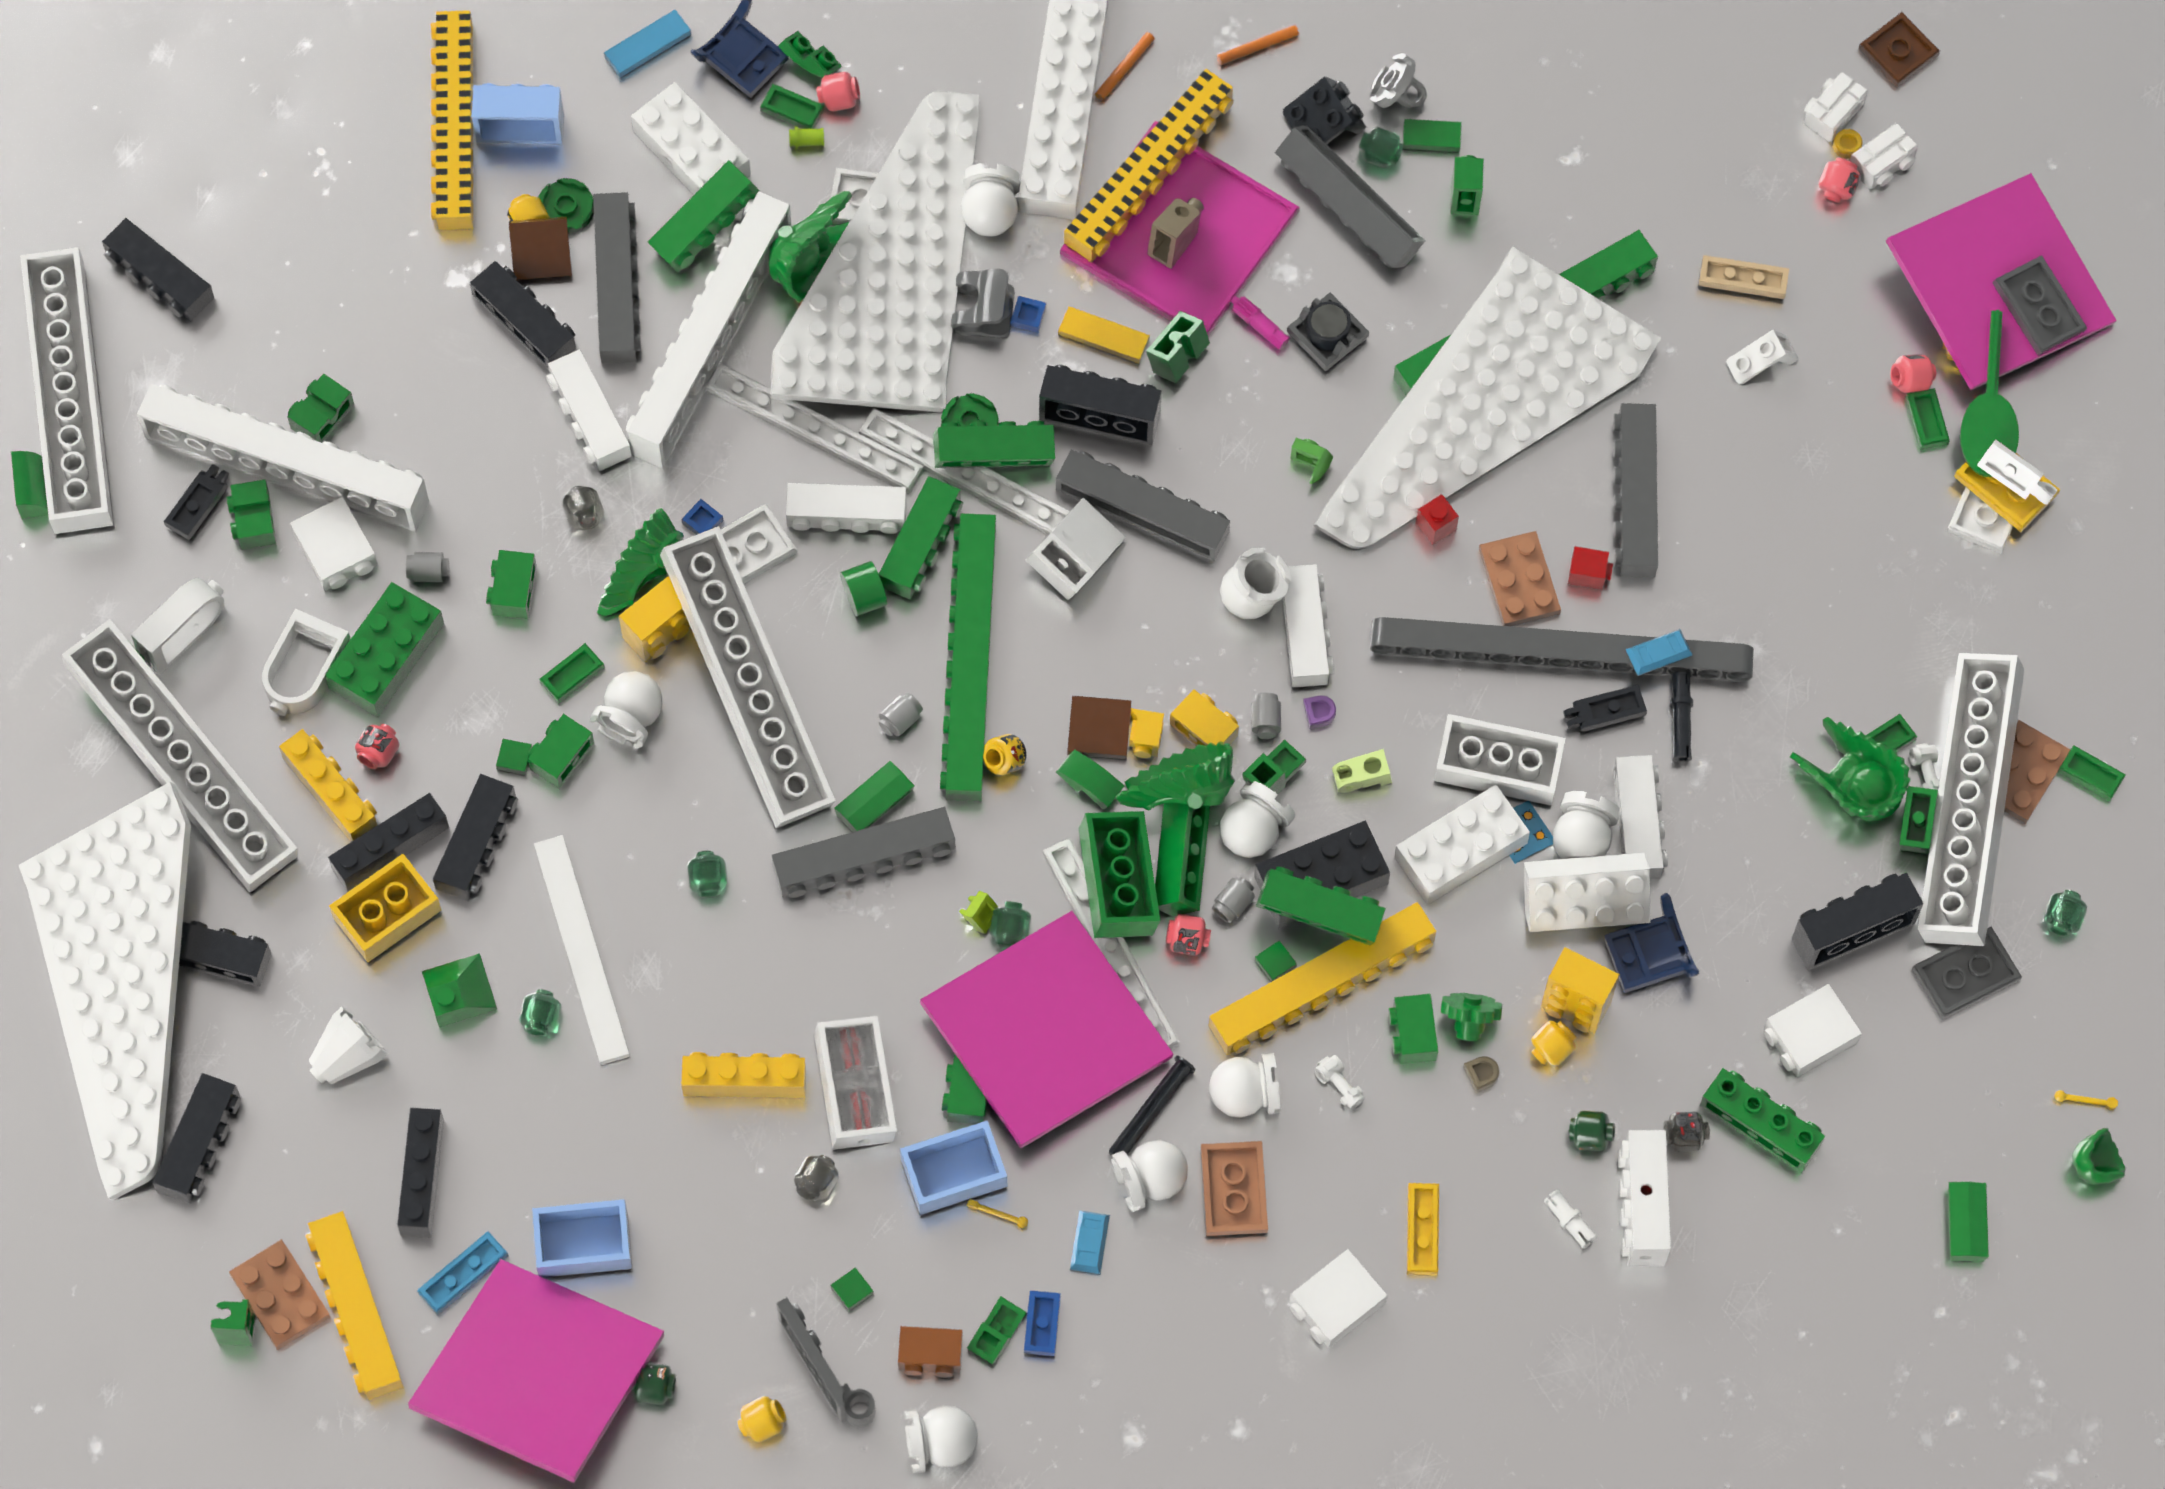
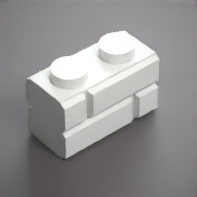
M1840 73L1835 80L1829 78L1821 89L1823 94L1818 99L1813 97L1804 109V112H1806L1804 124L1828 142L1833 141L1836 134L1846 126L1865 104L1868 95L1867 89L1857 82L1855 83L1853 79L1844 73Z
M1895 123L1853 153L1850 162L1858 166L1857 170L1861 175V181L1869 189L1874 188L1878 184L1882 187L1891 181L1894 177L1893 173L1897 170L1905 171L1914 164L1918 147L1906 135L1905 131Z

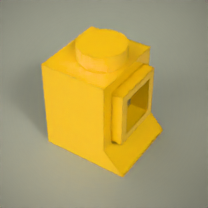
M1131 708L1130 719L1132 720L1129 747H1133L1135 756L1139 758L1158 757L1164 713Z

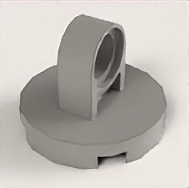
M1403 53L1395 55L1392 58L1395 63L1390 68L1384 66L1375 78L1371 87V93L1375 96L1371 98V101L1382 108L1391 106L1396 101L1405 107H1419L1423 105L1427 98V90L1421 82L1413 77L1416 68L1415 61ZM1411 86L1415 87L1418 92L1415 102H1411L1407 97V91Z

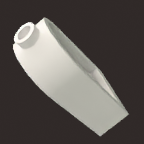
M201 578L188 581L131 634L136 650L144 657L145 662L159 675L201 637L220 615L224 606V599L221 597L224 591L214 580L206 583Z
M295 608L263 668L262 682L267 697L271 702L269 708L273 712L285 716L286 713H303L315 707L328 687L325 674L351 639L349 632ZM298 633L333 647L313 686L305 694L298 697H284L272 689L273 678Z

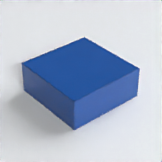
M1018 296L1011 318V326L1039 333L1046 310V302Z
M700 499L681 520L684 526L697 535L718 527L723 522V516L704 500Z

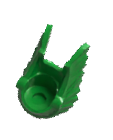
M842 191L830 198L825 204L818 205L816 210L803 221L793 226H782L778 230V238L769 249V272L772 279L782 284L788 295L798 303L804 300L849 222L829 227L833 225V221L839 216V212L846 207L845 204L850 201L852 197L850 191Z
M662 508L656 509L654 514H650L649 520L644 521L643 527L635 530V537L628 541V548L620 553L621 559L615 562L616 570L610 575L611 581L604 587L605 593L600 599L597 610L598 615L607 617L621 611L625 607H630L633 605L635 596L641 587L655 577L667 574L660 554L664 547L682 541L684 535L675 529L667 513Z
M1829 717L1824 718L1823 727L1836 744L1839 752L1845 755L1837 763L1836 767L1829 774L1792 752L1790 758L1814 778V781L1829 791L1832 797L1840 802V806L1850 816L1854 817L1857 815L1862 819L1871 821L1880 820L1892 815L1899 808L1911 780L1908 777L1910 768L1905 764V759L1897 755L1896 749H1887L1884 743H1877L1871 736H1865L1861 731L1855 733L1851 726L1846 727L1841 721L1835 723Z
M1220 741L1216 745L1210 742L1207 746L1198 744L1194 749L1185 748L1182 754L1172 753L1170 758L1163 757L1159 765H1150L1148 770H1139L1138 776L1130 777L1124 781L1128 790L1118 793L1116 799L1121 805L1132 808H1144L1148 811L1157 805L1165 803L1187 804L1193 809L1200 808L1201 806L1220 805L1224 802L1225 797L1235 782L1231 774L1233 749L1230 744H1223Z

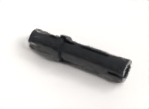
M1675 672L1671 675L1672 698L1669 700L1673 713L1672 760L1688 762L1692 760L1690 712L1691 707H1693V699L1690 693L1691 674Z

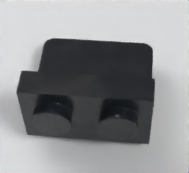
M1326 76L1283 109V115L1292 129L1296 126H1308L1326 144L1345 130L1359 134L1367 128L1362 120L1364 115L1361 109L1356 104H1352L1348 97L1350 92L1342 81H1335Z

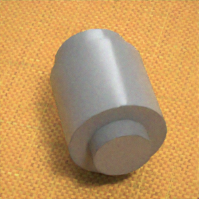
M414 552V555H407L406 557L407 579H414V582H443L444 576H449V558H444L443 552Z
M906 693L904 696L900 695L879 714L881 720L879 725L889 736L892 734L900 736L920 718L919 714L923 711V707L910 693Z
M1274 693L1256 694L1254 701L1251 703L1252 732L1257 734L1259 738L1271 739L1275 737V734L1281 732V702L1278 701V695Z
M1242 877L1238 880L1232 878L1214 899L1215 904L1212 910L1223 920L1231 923L1233 919L1239 918L1255 898V894L1252 892L1254 886Z

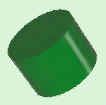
M872 561L840 572L845 594L856 616L888 605L883 584Z

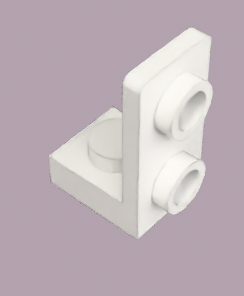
M1771 330L1728 358L1726 363L1736 382L1742 385L1778 361L1790 366L1799 359L1787 336L1778 331Z

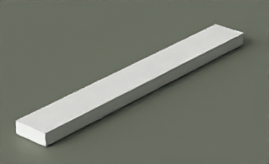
M721 363L706 385V391L895 487H906L908 494H910L924 471V466L794 400L770 398V388Z
M873 408L859 430V434L924 466V470L1047 535L1070 512L987 467L935 468L933 439Z
M563 835L534 843L600 1066L628 1058L630 1056Z
M1068 838L1043 850V855L1078 920L1170 1050L1179 1046V1041L1124 938H1094L1084 864L1071 839Z

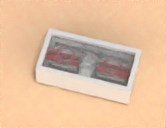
M878 1016L817 1023L814 1039L832 1149L893 1143L897 1128Z

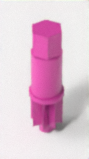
M1241 296V298L1233 297L1231 300L1233 308L1231 310L1241 317L1247 325H1251L1279 350L1288 343L1290 337L1263 314L1260 308L1255 306L1245 296Z

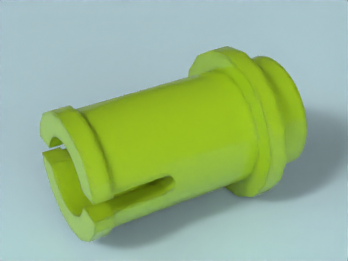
M795 126L794 129H789L790 147L798 149L799 146H824V128L798 129V126Z

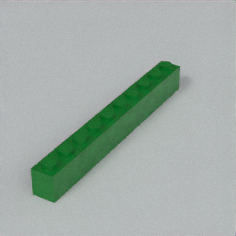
M1637 230L1559 275L1603 302L1607 295L1615 291L1617 293L1624 291L1630 286L1632 281L1638 278L1645 279L1655 271L1658 255L1642 232ZM1451 334L1395 365L1393 378L1405 395L1409 393Z
M961 513L960 524H954V541H959V551H953L952 568L957 569V578H951V596H956V606L950 605L949 623L955 624L954 633H948V651H953V661L947 660L946 678L952 679L951 688H945V706H950V716H944L943 734H948V744H942L941 759L942 762H947V770L940 774V790L946 791V800L982 802L996 515Z

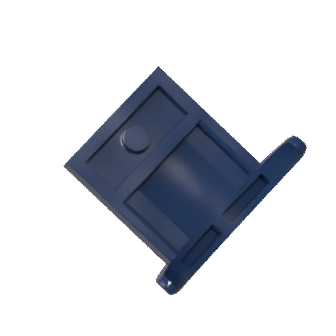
M742 0L734 14L720 31L702 47L695 50L692 49L691 55L700 62H707L751 98L784 65L789 57L773 41L746 20L751 9L752 0Z
M1668 893L1662 894L1660 897L1663 916L1650 920V923L1633 925L1604 935V941L1615 970L1620 974L1619 980L1624 993L1685 974L1688 978L1699 974V969L1691 957L1673 907L1672 899Z

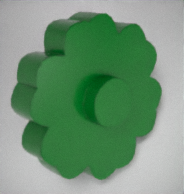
M1451 993L1450 996L1442 997L1441 1013L1455 1020L1454 1030L1457 1031V1038L1466 1041L1480 1040L1481 1034L1484 1033L1485 1023L1501 1020L1503 1004L1495 1002L1494 998L1484 995Z

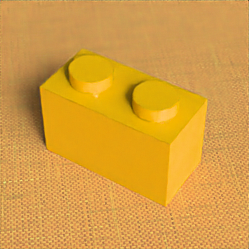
M1195 689L1170 714V725L1195 746L1198 744L1207 746L1210 742L1216 745L1220 741L1223 744L1228 743L1231 745L1238 737L1239 725H1237L1238 722L1235 717L1229 712L1225 711L1223 713L1215 706V702L1205 693L1200 694Z

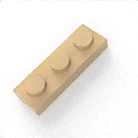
M1703 255L1698 286L1785 299L1789 268Z

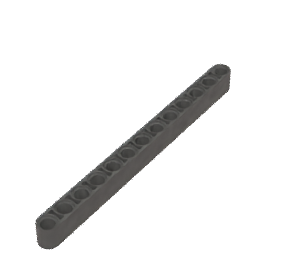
M1379 617L1372 620L1370 650L1382 655L1636 673L1626 649L1657 637ZM1686 640L1692 656L1644 673L1671 676L1675 672H1686L1691 674V678L1746 681L1753 677L1754 649L1750 645L1740 643Z

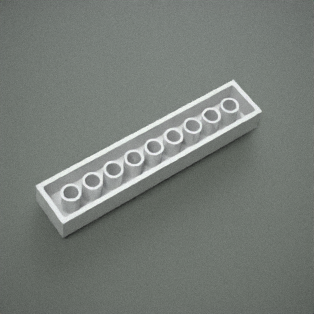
M1049 0L1018 196L1019 213L1073 220L1076 218L1109 0Z
M758 191L754 200L750 199L744 210L745 217L741 224L737 223L731 233V243L728 247H723L718 257L719 264L715 271L711 270L709 272L703 294L696 296L690 318H685L681 323L678 340L676 343L672 342L669 345L665 356L666 362L663 367L659 366L656 369L650 391L646 390L643 393L637 415H632L626 425L631 455L663 469L705 392L707 383L719 366L769 274V249L778 238V230L782 226H792L790 204Z
M79 247L20 255L49 522L54 534L113 526L84 262Z
M150 384L137 412L143 434L147 439L328 502L343 496L349 509L416 532L429 503L424 478L415 471H401L386 461L379 460L375 462L367 459L364 454L357 451L349 453L341 450L334 443L328 441L321 443L313 440L305 433L296 432L295 434L286 431L279 424L260 422L253 415L247 413L240 415L231 412L228 407L222 404L211 405L205 403L196 395L188 394V396L179 394L175 389L167 385L159 387Z
M715 527L664 547L660 554L775 827L779 828L831 807L836 800L720 527Z
M111 619L62 654L63 665L163 786L171 782L176 785L187 817L249 893L298 857V848Z
M1959 653L1922 898L1924 904L1920 911L1918 931L1925 943L1985 946L2024 677V668L2018 655Z

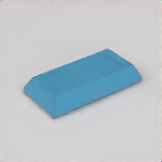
M1681 629L1626 649L1637 676L1692 656Z
M1079 1210L1070 1270L1094 1274L1101 1273L1110 1215Z

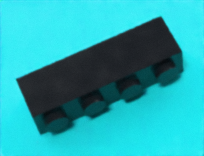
M127 218L102 241L106 252L104 254L106 259L116 267L118 265L122 266L126 270L125 272L128 277L135 283L142 282L147 286V291L155 299L160 300L162 298L166 301L169 309L176 316L181 317L183 315L189 321H192L215 298L212 287L208 282Z
M495 260L470 281L472 295L549 369L548 363L568 355L576 349L575 333L568 324H561L555 318V313L547 304L541 305L535 299L536 295L527 285L521 286L516 281L517 278L509 267H502Z
M480 773L434 874L433 882L435 889L469 901L472 893L476 894L482 883V877L480 876L484 866L489 867L494 856L492 848L496 840L500 841L506 829L505 819L508 813L513 814L518 803L513 785Z
M429 792L328 856L331 868L344 888L349 892L401 854L408 855L449 829L447 817Z
M198 921L182 923L179 966L261 986L272 954L269 945L264 939L257 936L240 937L234 931L220 928L219 931L209 929L206 924Z
M205 1073L201 1074L153 1180V1185L157 1192L191 1204L194 1196H199L204 1185L202 1177L206 1168L210 1169L216 1159L217 1152L214 1150L218 1142L225 1139L229 1129L227 1121L231 1113L235 1114L241 1102V1097L235 1084Z
M410 1108L397 1222L401 1236L432 1238L444 1127L441 1109Z

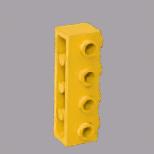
M301 729L279 746L283 760L350 842L377 826L375 815L378 813L368 800L363 802L357 794L360 791L350 778L345 780L339 773L342 770L332 756L327 758L321 750L324 747L314 734L308 736L304 729Z
M693 1052L690 1053V1056H682L681 1087L683 1096L805 1098V1058H799V1055L791 1053L783 1054L781 1057H769V1055L764 1053L751 1054V1057H738V1054L735 1053L708 1056L706 1053Z

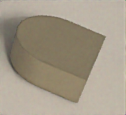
M1481 1056L1464 1063L1463 1067L1476 1093L1492 1087L1497 1082L1499 1066L1494 1059Z

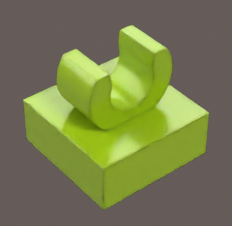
M978 891L976 896L968 897L971 904L967 910L960 909L959 912L976 931L986 934L1001 909L989 894Z

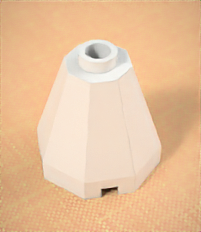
M343 1007L332 1015L309 1059L313 1066L310 1072L321 1083L325 1080L331 1084L336 1083L380 1062L388 1054L386 1050L382 1049L383 1046L360 1021L354 1022L351 1019L353 1015Z

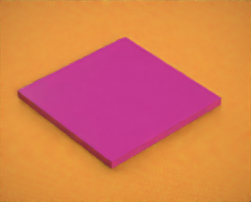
M1155 121V122L1152 124V126L1149 128V130H1148V131L1146 132V134L1143 136V138H1142L1141 141L1138 143V145H1139V144L1144 140V138L1151 132V130L1158 124L1157 121ZM1197 146L1191 154L1188 155L1186 153L1183 156L1181 164L1174 174H1168L1164 178L1161 189L1155 195L1151 194L1145 200L1146 204L1137 216L1134 214L1127 221L1128 225L1120 236L1115 235L1111 239L1110 246L1103 256H1097L1092 262H1089L1066 244L1061 247L1060 254L1169 321H1172L1179 311L1203 320L1207 335L1209 336L1232 305L1231 300L1233 297L1238 296L1298 214L1300 207ZM1190 198H1196L1204 206L1200 216L1197 235L1172 269L1147 255L1152 224L1175 199H1181L1187 203Z
M2032 173L1892 235L1886 240L1888 247L1970 390L1987 383L1992 310L2003 311L1999 377L2107 328L2117 321ZM2042 255L2087 326L2085 332L2038 356L1992 282L1996 278Z
M1073 911L1066 913L920 999V1004L1020 1148L1025 1147L1172 1059L1174 1055Z
M500 1259L408 1402L409 1409L574 1483L637 1382L642 1369L648 1364L664 1338V1331Z

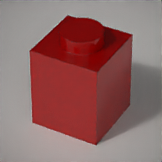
M1441 494L1418 509L1416 524L1431 544L1434 545L1457 530L1459 516Z
M1574 546L1568 584L1603 590L1604 581L1611 580L1613 563H1608L1609 552Z

